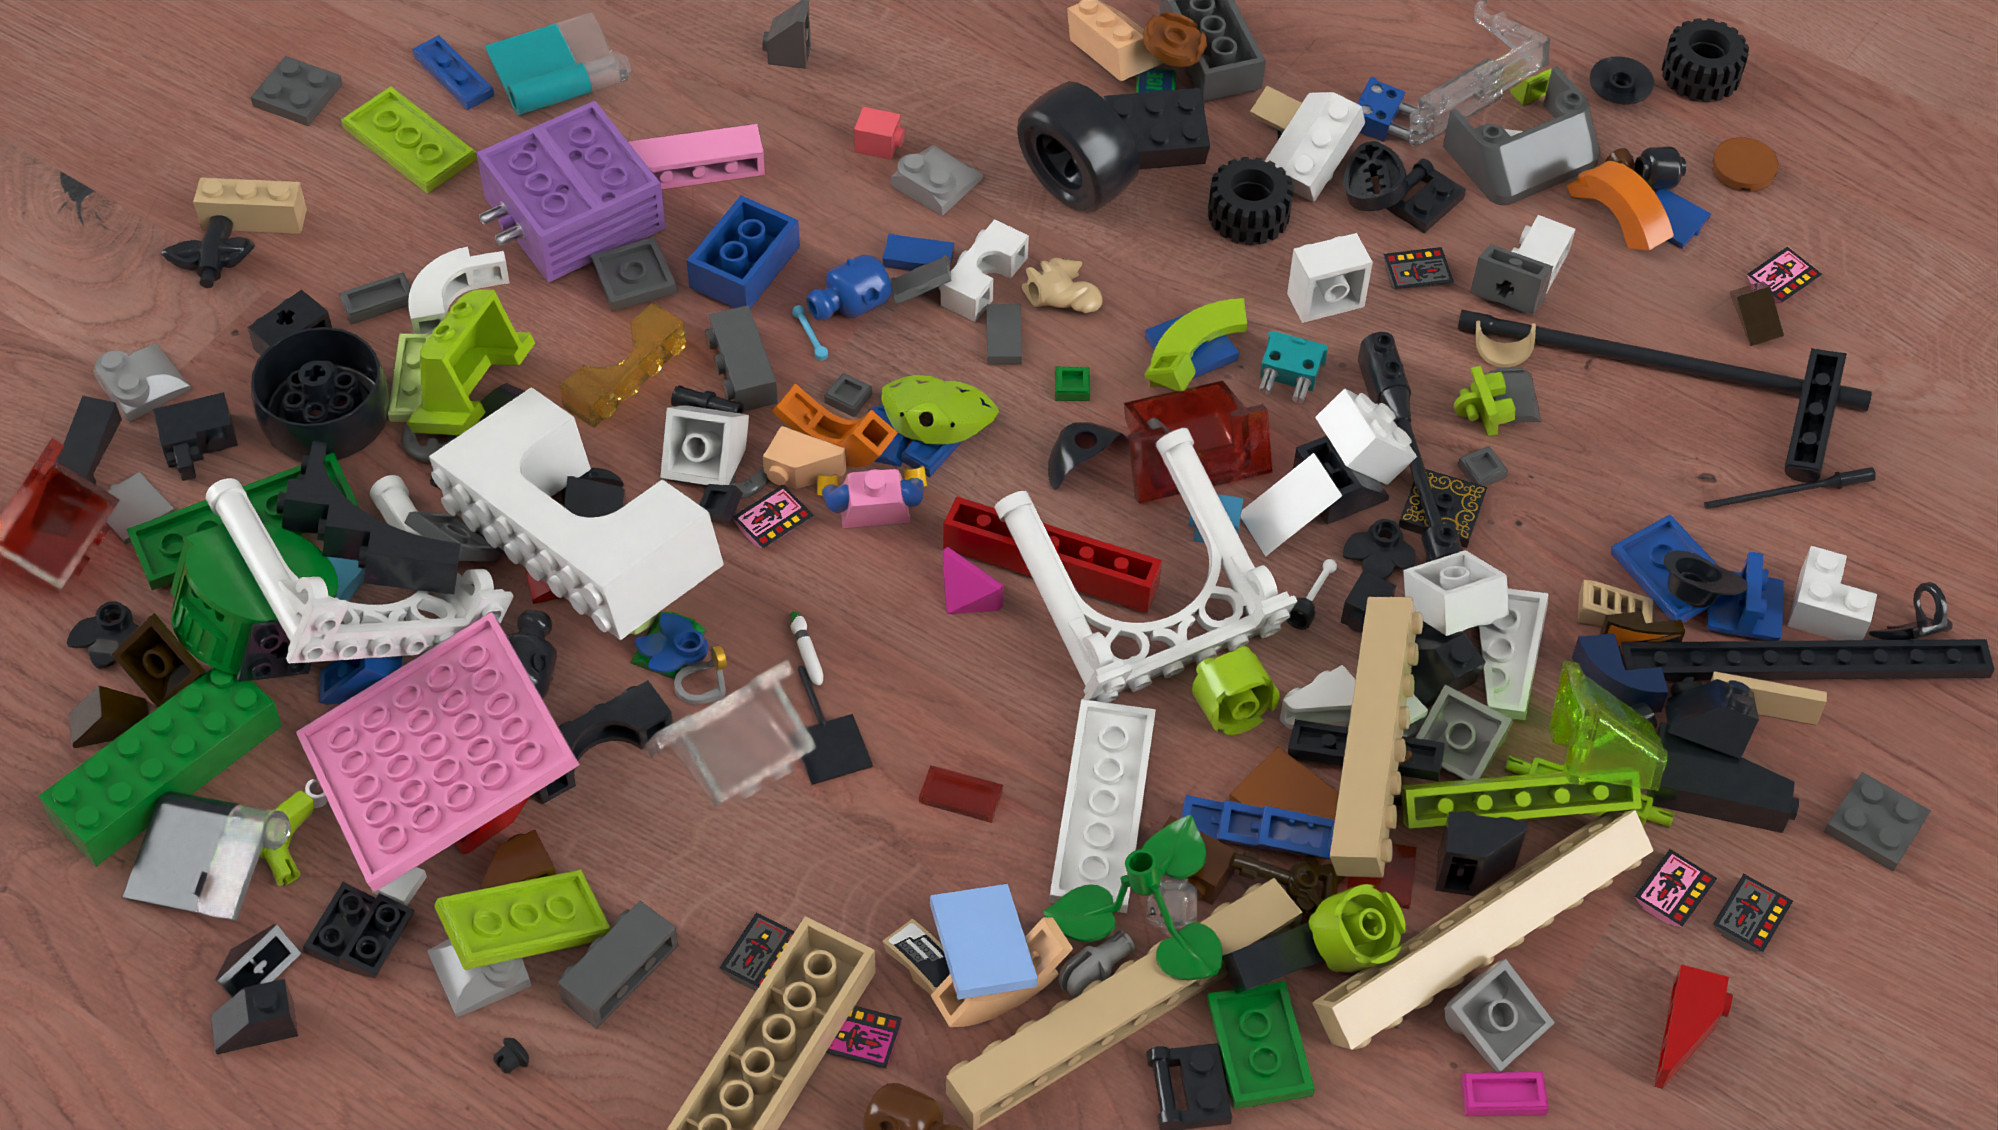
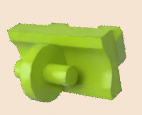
M1481 366L1472 367L1471 374L1474 381L1470 385V391L1468 388L1459 391L1460 397L1455 400L1453 405L1455 412L1459 416L1468 417L1470 421L1477 420L1480 415L1487 436L1498 435L1499 424L1515 420L1516 410L1512 398L1497 401L1493 399L1495 396L1506 394V385L1502 372L1484 374Z

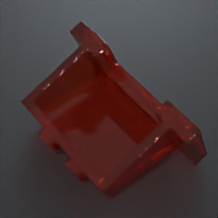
M1223 380L1187 388L1181 392L1174 391L1124 403L1125 420L1131 433L1128 437L1134 496L1139 504L1180 494L1156 447L1157 441L1167 435V432L1163 427L1151 429L1147 421L1154 417L1171 432L1181 428H1188L1194 440L1192 446L1213 486L1273 473L1268 409L1263 404L1246 408Z
M52 438L0 516V568L59 594L70 575L74 573L79 576L91 559L85 555L91 543L99 546L110 530L104 524L120 499L57 462L65 445Z

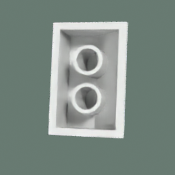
M1334 92L1309 93L1264 162L1270 160L1276 163V168L1282 167L1286 171L1285 176H1290L1294 193L1315 202L1365 124L1362 106Z

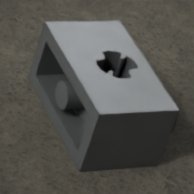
M1490 244L1478 257L1470 292L1481 296L1486 301L1499 302L1512 307L1513 310L1519 313L1533 315L1545 300L1553 266Z

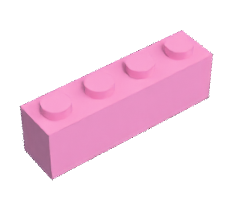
M757 124L629 142L660 181L661 189L765 175L764 153Z

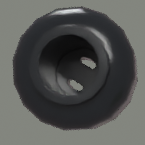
M1650 147L1643 150L1641 155L1636 158L1634 171L1653 190L1672 189L1679 184L1681 177L1685 175L1686 161L1684 157H1680L1679 152L1674 147Z

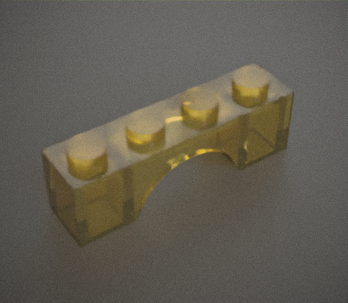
M650 304L630 322L634 346L631 354L623 361L611 366L593 367L582 365L560 385L563 408L593 428L604 419H608L623 401L635 395L639 387L646 380L658 374L662 366L669 359L680 354L684 349L686 335L682 320L657 304Z

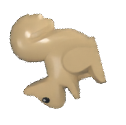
M1052 258L1049 262L1041 261L1040 265L1043 271H1036L1032 267L1026 269L1028 281L1022 284V290L1034 307H1072L1075 311L1090 313L1097 311L1103 304L1101 291L1097 286L1086 281H1072V279L1079 276L1078 270L1082 266L1081 261Z

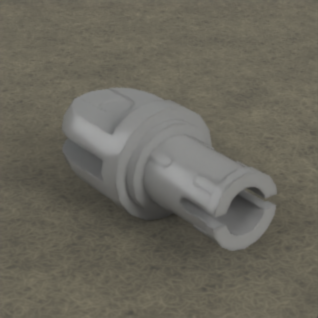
M1118 930L1097 948L1092 946L1084 947L1061 968L1058 981L1062 990L1068 992L1071 996L1078 997L1092 982L1096 980L1104 981L1111 977V968L1135 950L1132 939L1127 933L1123 934L1122 930Z

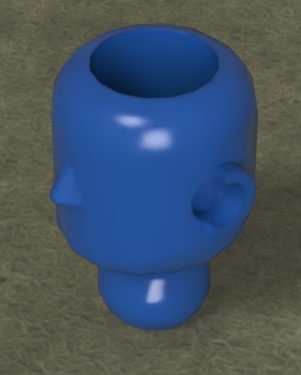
M860 255L854 259H847V262L831 269L826 275V289L811 291L806 298L807 306L816 320H827L835 311H838L845 317L855 318L888 301L892 290L891 281L884 266L876 257Z

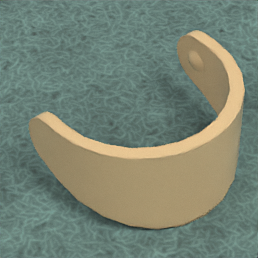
M1476 321V348L1480 356L1493 366L1510 368L1520 365L1526 361L1534 349L1536 323H1532L1530 333L1524 339L1513 343H1501L1487 338L1481 331L1480 321Z

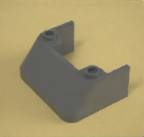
M1554 67L1551 70L1543 104L1553 115L1554 119L1516 135L1510 136L1502 127L1495 124H1485L1474 129L1456 108L1450 110L1443 147L1486 197L1497 205L1513 204L1577 177L1581 172L1594 169L1598 164L1600 148L1588 100L1558 67Z

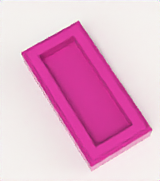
M1543 1072L1462 1073L1460 1080L1465 1116L1546 1115L1548 1112Z

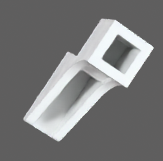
M1343 665L1331 672L1327 670L1320 673L1312 683L1302 689L1295 688L1284 697L1279 720L1289 729H1293L1295 719L1335 726L1349 725L1356 679ZM1415 695L1407 697L1406 706L1410 710L1409 729H1403L1402 736L1413 737L1418 734L1428 712V709Z

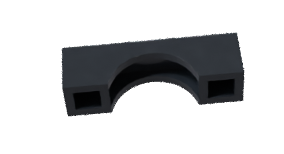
M649 680L638 686L627 688L620 696L605 704L602 703L594 706L588 713L572 722L568 721L558 726L577 761L590 748L604 742L622 741L642 750L674 732L672 712ZM576 768L535 793L542 804L576 786Z

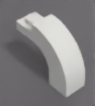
M464 247L443 254L430 262L417 275L409 293L408 305L414 334H432L433 330L447 315L450 304L459 295L474 289L510 283L504 251L470 256L468 247Z

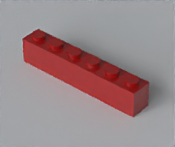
M956 496L943 523V549L949 547L958 554L1031 576L1006 522L1000 520L995 508ZM1043 523L1076 591L1148 613L1160 583L1161 559Z

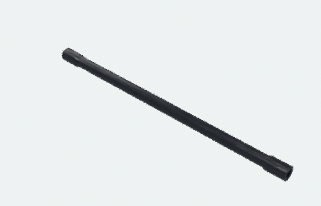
M1462 309L1457 329L1476 333V321H1480L1481 331L1484 335L1493 334L1522 340L1529 335L1532 325L1499 319L1488 314ZM1536 326L1535 343L1796 396H1801L1804 379ZM1840 385L1836 405L1867 411L1872 391Z

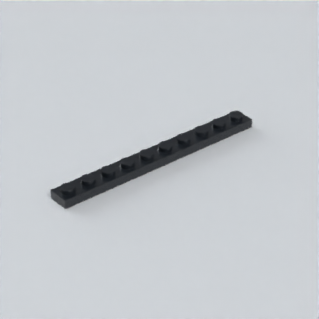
M1987 639L1622 642L1619 649L1625 670L1662 667L1665 681H1683L1685 677H1694V681L1711 680L1714 672L1759 680L1991 678L1995 670Z

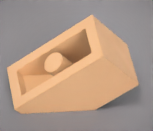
M781 426L763 455L764 472L767 474L768 480L776 485L800 489L816 484L818 474L822 476H832L833 474H837L838 477L843 476L846 472V449Z

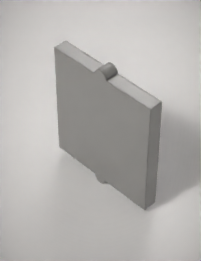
M137 472L118 485H111L109 491L89 502L93 511L125 545L131 541L126 529L175 511L140 472Z

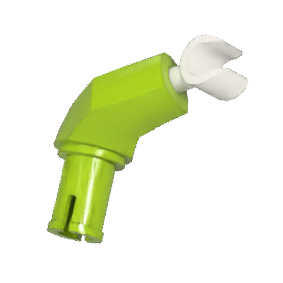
M315 779L307 782L305 792L297 791L281 803L271 813L255 837V853L257 856L266 859L278 886H283L284 883L288 885L300 877V871L289 853V844L294 832L312 815L314 808H320L328 801L324 792L319 795L312 794L318 787V781Z

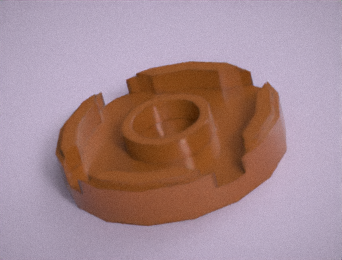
M1165 12L1161 13V16L1158 17L1154 15L1149 19L1142 33L1143 43L1148 52L1156 59L1172 66H1192L1200 60L1207 46L1204 32L1200 33L1196 29L1198 25L1192 19L1182 14Z
M1736 137L1723 141L1715 149L1712 160L1714 175L1721 183L1739 191L1742 188H1751L1750 192L1767 188L1775 180L1779 166L1776 154L1768 145L1747 137Z

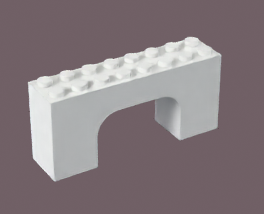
M532 387L429 456L434 469L431 472L432 478L442 490L444 497L441 498V502L449 514L452 516L458 515L471 531H479L493 548H501L514 564H522L536 581H544L557 597H565L579 614H587L601 631H609L619 640H622L724 565L709 512L663 479L618 511L601 517L588 518L577 516L552 499L553 495L566 487L567 476L580 477L591 468L574 417Z

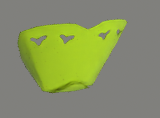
M912 375L888 383L882 388V403L893 428L901 435L923 441L925 444L944 445L967 440L991 424L999 413L998 407L984 392L974 386L958 381H942L933 376ZM916 380L921 381V382H923V381H928V382L918 384V382H917ZM956 387H958V388H960V389H962V390H968V391L962 393V392H961L959 389H957ZM980 398H982L985 404L989 405L990 407L982 405V401ZM923 412H929L933 415L934 421L931 426H923L920 423L919 417Z

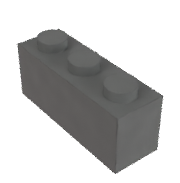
M749 305L709 314L710 329H705V337L709 349L716 350L717 354L714 355V363L718 375L724 374L726 380H723V389L726 399L743 403L744 411L777 404L776 379Z
M640 900L631 910H625L618 917L615 926L604 937L600 936L593 941L587 954L577 964H572L565 969L558 982L562 1002L598 1029L678 947L676 927Z

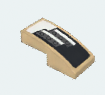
M914 919L908 921L882 941L886 952L909 969L913 981L929 994H932L950 975L942 944Z

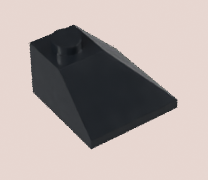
M1428 625L1422 628L1421 634H1416L1415 643L1418 644L1419 651L1418 664L1411 668V674L1414 677V695L1426 708L1434 705L1445 685L1461 691L1476 683L1486 661L1464 632L1459 631L1446 636Z

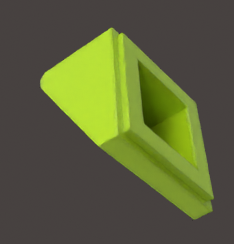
M1552 69L1522 81L1510 89V93L1522 106L1544 97Z
M1188 352L1161 353L1156 356L1144 376L1150 381L1181 392L1186 389L1196 371Z

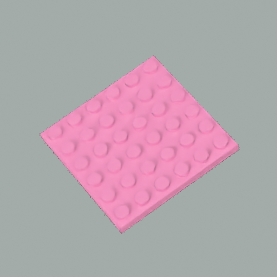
M492 612L296 731L364 878L374 892L580 765L499 621Z

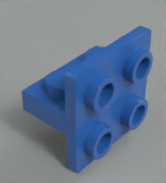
M1749 551L1742 571H1731L1747 582V590L1741 594L1732 595L1708 608L1707 629L1709 631L1768 641H1780L1782 636L1784 581L1768 577V569H1763L1764 554Z

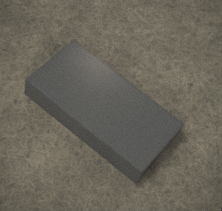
M404 272L341 292L339 297L352 325L409 306L408 299L411 287Z
M987 304V364H1022L1021 304Z

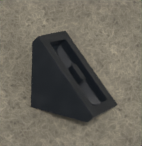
M273 924L230 949L215 980L232 998L244 987L272 982L302 953L277 924Z

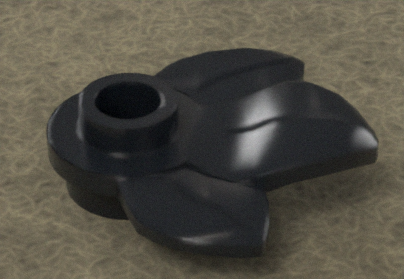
M1389 519L1376 521L1370 526L1368 532L1353 534L1347 540L1343 549L1344 558L1362 561L1363 571L1383 580H1386L1392 574L1395 567L1402 570L1413 567L1416 558L1413 547L1403 541V534L1399 525Z
M116 601L107 602L98 608L95 617L83 619L74 626L68 636L67 646L71 648H89L88 653L92 664L97 669L105 668L116 662L111 654L139 626L133 622L132 613L127 606Z

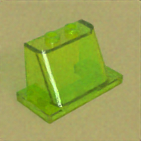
M1564 660L1548 731L1553 743L1569 744L1564 764V772L1568 782L1584 785L1585 780L1588 779L1659 791L1662 774L1667 762V750L1663 748L1660 736L1657 735L1652 723L1587 677L1578 662Z

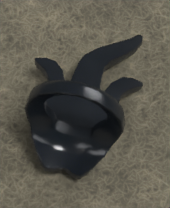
M1921 583L1915 589L1913 597L1917 621L1898 626H1887L1885 630L1869 631V635L1883 640H1910L1950 631L1953 623L1947 618V603L1942 590L1935 583ZM1924 591L1929 592L1935 601L1936 612L1934 619L1926 617L1921 608L1920 598Z

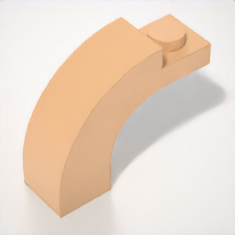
M1042 918L1025 936L1038 977L1037 987L958 1000L951 975L940 984L930 996L949 1027L971 1026L994 1019L1031 999L1059 975L1056 967L1073 948L1054 918Z

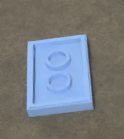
M1008 884L931 895V910L958 1000L1037 987L1038 977Z

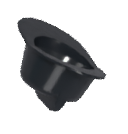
M1675 550L1668 552L1664 556V564L1669 571L1668 589L1676 598L1688 605L1704 608L1712 605L1720 594L1737 595L1747 590V582L1742 577L1711 563L1697 554Z

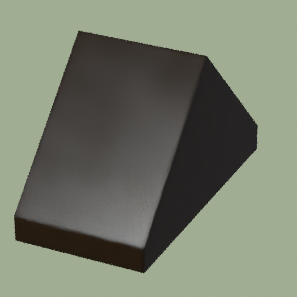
M1762 281L1730 291L1732 301L1750 346L1784 336L1769 285Z
M98 685L69 713L73 748L114 741L149 715L146 698Z

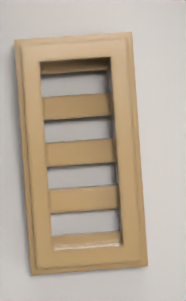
M1583 579L1579 592L1578 623L1603 626L1606 615L1623 613L1621 612V606L1627 607V613L1635 612V608L1642 609L1645 622L1652 623L1653 599L1600 582ZM1607 604L1613 605V609L1607 608Z

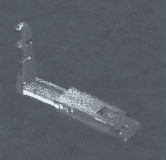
M1487 0L1477 2L1474 6L1475 22L1493 32L1513 50L1495 61L1491 58L1483 60L1419 98V109L1410 114L1411 124L1409 132L1411 135L1409 136V143L1419 145L1428 139H1435L1446 132L1451 109L1456 108L1467 120L1502 99V92L1548 65L1550 38L1506 19V12L1489 15L1486 13Z

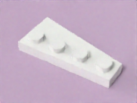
M1508 588L1509 615L1495 619L1491 624L1479 625L1482 657L1486 661L1483 667L1486 701L1488 707L1509 718L1526 720L1548 606V593Z

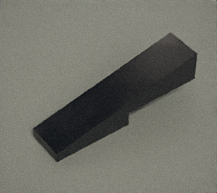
M82 395L32 523L34 532L68 538L97 483L93 474L122 421L116 402Z
M1309 922L1223 955V961L1236 994L1324 960L1315 945L1313 933L1309 928Z

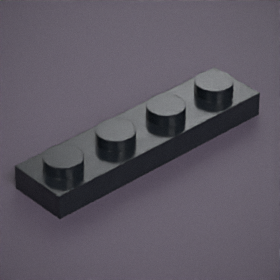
M1295 719L1288 745V754L1294 759L1343 766L1348 727ZM1402 736V739L1405 740L1406 751H1411L1413 755L1398 767V772H1400L1401 776L1439 782L1445 743Z

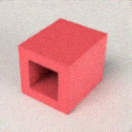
M863 107L854 128L855 152L892 160L896 148L903 146L905 129L901 128V114Z

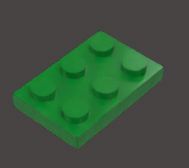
M1285 981L1259 985L1236 994L1234 989L1207 993L1206 1002L1234 1109L1312 1097L1314 1095L1313 1080Z

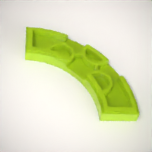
M1244 298L1210 303L1181 317L1159 340L1151 363L1161 353L1185 351L1188 352L1191 359L1193 352L1204 342L1207 343L1231 333L1246 332L1247 318ZM1149 380V387H1165Z

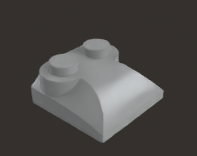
M932 144L919 154H909L899 160L897 165L898 171L891 176V186L943 216L983 179V174Z
M157 343L127 354L122 351L107 352L98 358L95 364L96 369L92 370L97 382L110 399L116 402L118 409L128 422L191 390L190 385Z
M1445 685L1415 738L1445 743L1441 767L1444 770L1464 780L1481 779L1497 750L1504 744L1507 733L1513 724V719Z
M450 939L427 950L456 1018L531 987L530 978L522 958L464 970Z
M1506 959L1498 961L1479 974L1457 993L1444 1008L1448 1026L1455 1033L1465 1035L1496 1072H1501L1555 1023Z

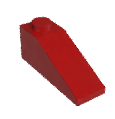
M1681 964L1672 986L1654 1087L1662 1089L1715 1030L1720 1017H1728L1733 999V994L1727 992L1728 976Z

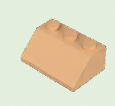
M1082 0L1078 4L1067 8L1070 41L1118 80H1126L1164 63L1156 59L1145 47L1142 34L1144 29L1115 8L1100 0Z

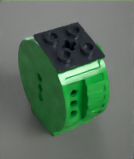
M224 523L186 536L170 591L175 597L171 610V624L180 643L192 655L207 665L220 671L237 675L238 682L309 674L312 662L288 663L286 657L291 642ZM263 524L289 569L299 579L302 577H321L327 586L328 596L336 598L338 577L328 557L322 556L323 552L305 538L286 529Z

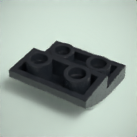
M342 882L304 944L303 952L346 971L376 978L413 916L414 910L381 893L375 898Z

